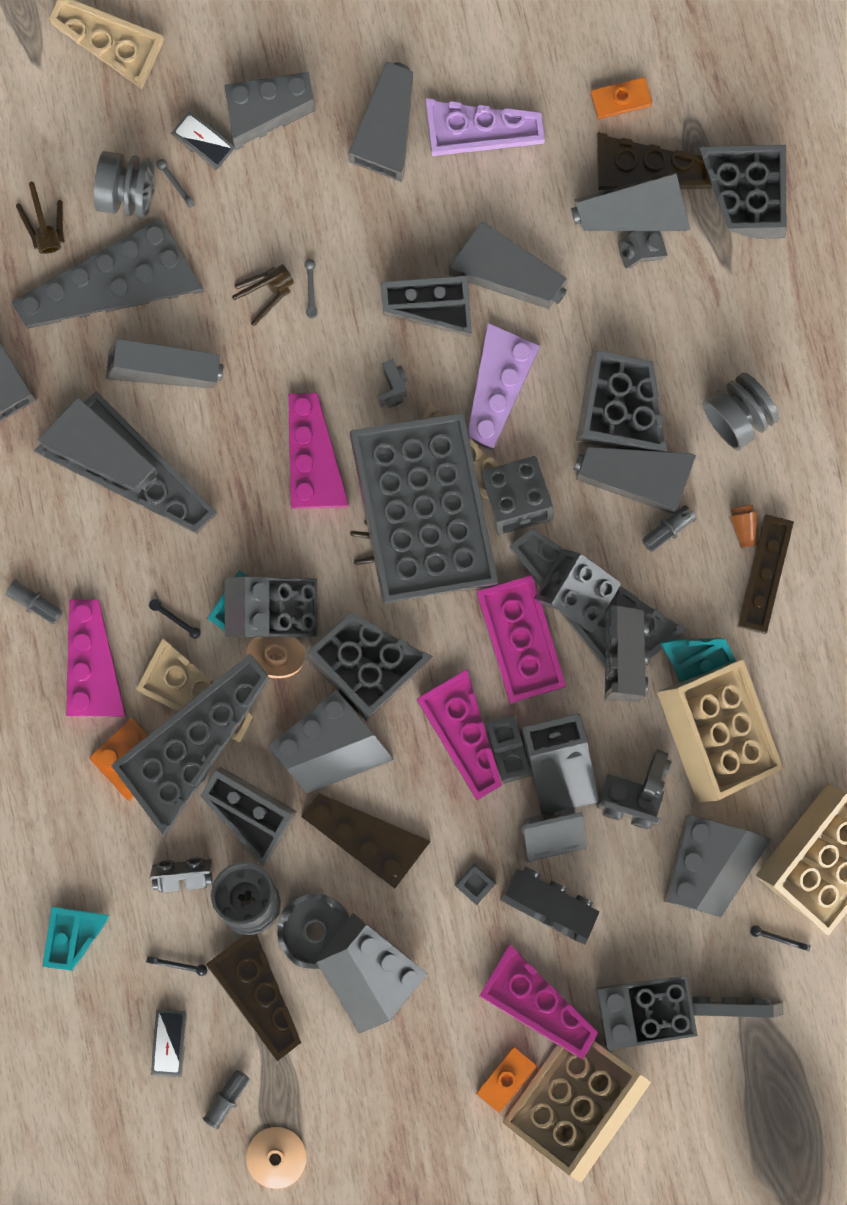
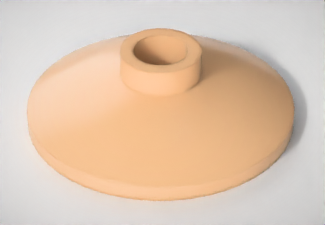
M254 637L247 647V656L249 654L253 655L270 678L292 676L302 668L305 661V650L295 637Z
M266 1128L255 1135L248 1146L246 1153L247 1167L252 1177L265 1187L283 1188L289 1186L300 1177L305 1168V1146L299 1136L287 1128ZM277 1153L281 1156L279 1164H273L270 1161L272 1154Z

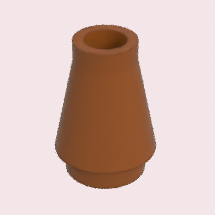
M753 504L730 508L731 516H729V519L738 538L740 548L757 545V511H754Z

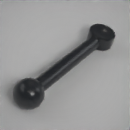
M157 599L150 601L149 607L152 611H159L188 631L191 638L197 639L200 637L201 631L199 628H192L163 608Z
M754 925L750 929V933L754 937L763 936L809 951L811 947L810 945L761 930L758 925Z
M149 956L146 959V963L196 972L199 976H205L208 972L207 967L203 964L193 966Z

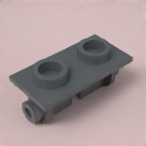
M195 857L188 859L186 862L178 863L165 860L152 865L150 879H152L153 890H159V893L180 891V880H185L186 890L207 888V885L213 884L212 873H210L211 859L204 860L203 858Z

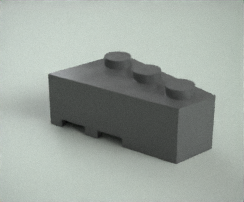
M309 72L224 85L235 150L244 147V144L258 137L260 139L266 136L268 132L280 126L284 127L315 111Z
M468 276L381 282L383 315L471 337Z
M222 767L214 770L200 795L219 818L239 837L238 839L241 843L246 845L255 855L257 861L262 866L269 862L297 812Z

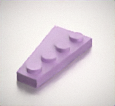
M426 98L432 156L544 144L545 138L540 112L508 108L499 110L491 109L489 106L484 105L475 107L461 105L460 102L449 101V103L436 102V99Z
M489 323L487 325L472 406L468 437L475 443L493 451L540 346Z

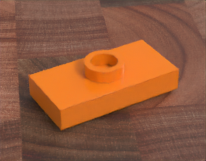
M645 77L594 89L590 92L597 120L652 107L653 103Z
M513 1046L476 1094L500 1113L537 1065Z

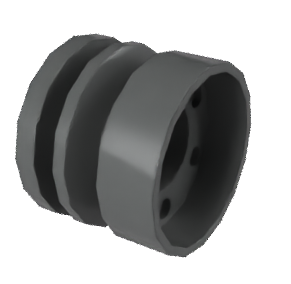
M103 151L99 157L95 175L94 206L96 211L116 214L121 202H123L126 216H132L136 210L137 217L146 218L154 198L156 185L153 158L144 157L140 165L139 156L134 155L131 157L128 167H126L123 154Z
M744 372L736 377V382L730 381L727 384L728 394L718 390L702 403L704 412L713 428L729 446L738 451L754 440V429L763 433L767 430L768 425L773 426L779 421V413L768 393L755 378Z
M239 862L229 865L217 875L212 884L211 900L213 908L226 925L239 934L254 935L264 932L273 925L279 915L281 906L279 891L264 869L253 863ZM252 897L254 903H248V905L245 907V905L243 904L244 900L249 901Z

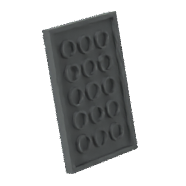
M464 413L351 430L349 435L383 604L496 585L498 579Z

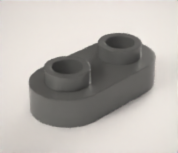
M659 749L655 751L642 786L640 798L649 802L652 801L653 797L659 799L665 782L661 781V777H666L672 762L667 759L668 753Z

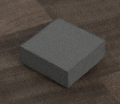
M474 863L455 886L475 905H478L497 883Z

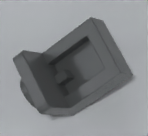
M633 231L618 242L620 256L625 268H631L639 262L662 260L668 256L660 231Z
M393 359L382 363L383 372L391 390L378 396L380 407L385 405L388 408L397 406L404 401V397H407V389L404 385V382L407 381L406 374L401 365L396 367Z

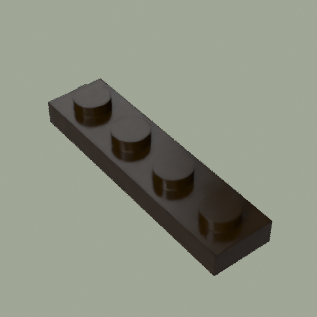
M767 514L764 516L737 627L762 634L767 633L794 521Z

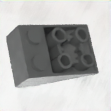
M273 577L225 578V637H317V579Z
M580 714L521 729L542 815L599 802L588 743Z
M569 808L553 813V819L546 820L545 814L525 819V825L519 827L526 861L531 862L586 849L583 812L575 813L574 808Z
M687 975L596 988L607 1050L698 1036Z

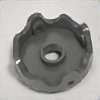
M324 894L303 895L291 902L281 913L278 923L279 945L295 965L308 969H320L315 959L347 921L349 914L343 905L332 897ZM313 922L320 923L324 928V934L318 940H313L307 935V927Z

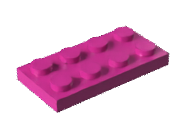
M533 575L476 592L510 704L566 688L542 605L534 599L537 588Z

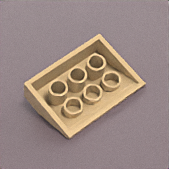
M744 659L692 677L657 692L697 803L718 801L783 769Z
M828 783L755 875L776 895L827 936L830 935L847 913V792Z
M596 1041L592 1043L583 1060L557 1045L502 1123L570 1177L582 1182L651 1082Z

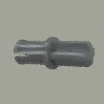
M684 505L667 520L662 519L660 521L661 525L642 539L646 549L654 552L669 539L677 538L678 532L696 520L693 511L691 510L688 513L687 511L690 508Z
M17 580L13 581L6 591V596L26 607L28 613L34 612L51 624L58 622L62 615V610L42 598L40 592L34 593Z
M236 1070L223 1090L216 1093L217 1099L202 1119L211 1127L219 1129L231 1108L237 1106L235 1102L249 1083L250 1078L245 1073Z

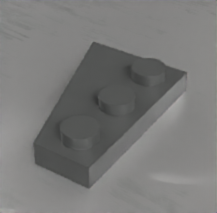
M692 996L694 1016L775 1018L783 1015V1003L770 1002V998H752V1002H740V997H722V1002H710L709 996Z

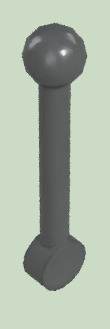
M159 159L156 167L159 170H163L188 207H193L195 204L169 171L167 162L164 159Z
M308 259L304 264L308 275L309 307L306 309V315L313 319L317 316V309L314 307L313 269L316 264L314 260Z

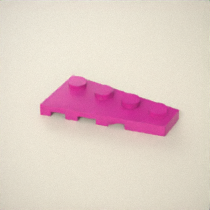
M317 393L288 394L291 509L349 507Z
M69 600L66 716L126 717L101 603L99 600Z
M466 669L416 700L477 801L502 786Z
M509 945L480 993V998L583 1060L598 1032Z

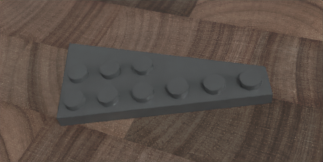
M159 218L12 301V304L27 329L58 323L64 319L91 316L90 314L111 312L149 304L155 300L178 298L179 295L197 294L204 291L162 219Z
M97 391L84 403L157 470L158 473L155 476L157 479L148 490L144 491L142 489L137 494L47 450L42 444L34 450L35 453L196 534L218 514Z
M533 528L509 546L530 575H533L534 580L540 587L562 551V547ZM621 586L593 632L587 631L560 612L604 668L606 612L610 606L644 610V618H649V634L645 636V647H648L649 659L662 650L659 642L675 640L687 630L665 617L658 610H654Z
M251 654L111 765L164 836H166L270 679Z

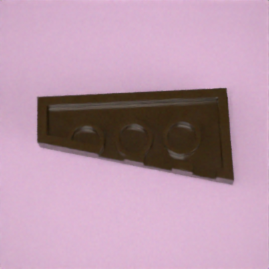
M597 133L598 190L612 189L670 171H674L677 174L680 189H711L712 184L701 155L679 150L670 151L661 149V146L653 144L648 146L635 143L631 139L622 137L617 139L609 137L605 133Z
M320 793L301 816L394 889L431 842Z
M257 934L244 935L206 964L276 1061H279L302 1043Z

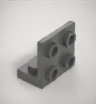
M536 456L481 472L494 514V524L498 536L553 520V505Z
M562 549L534 599L542 605L559 610L587 631L593 632L621 583L581 553Z
M607 774L597 808L604 810L602 815L615 820L627 817L632 819L631 825L648 829L651 826L660 824L661 818L657 817L664 791H662L659 799L653 797L652 801L649 802L639 797L642 784Z

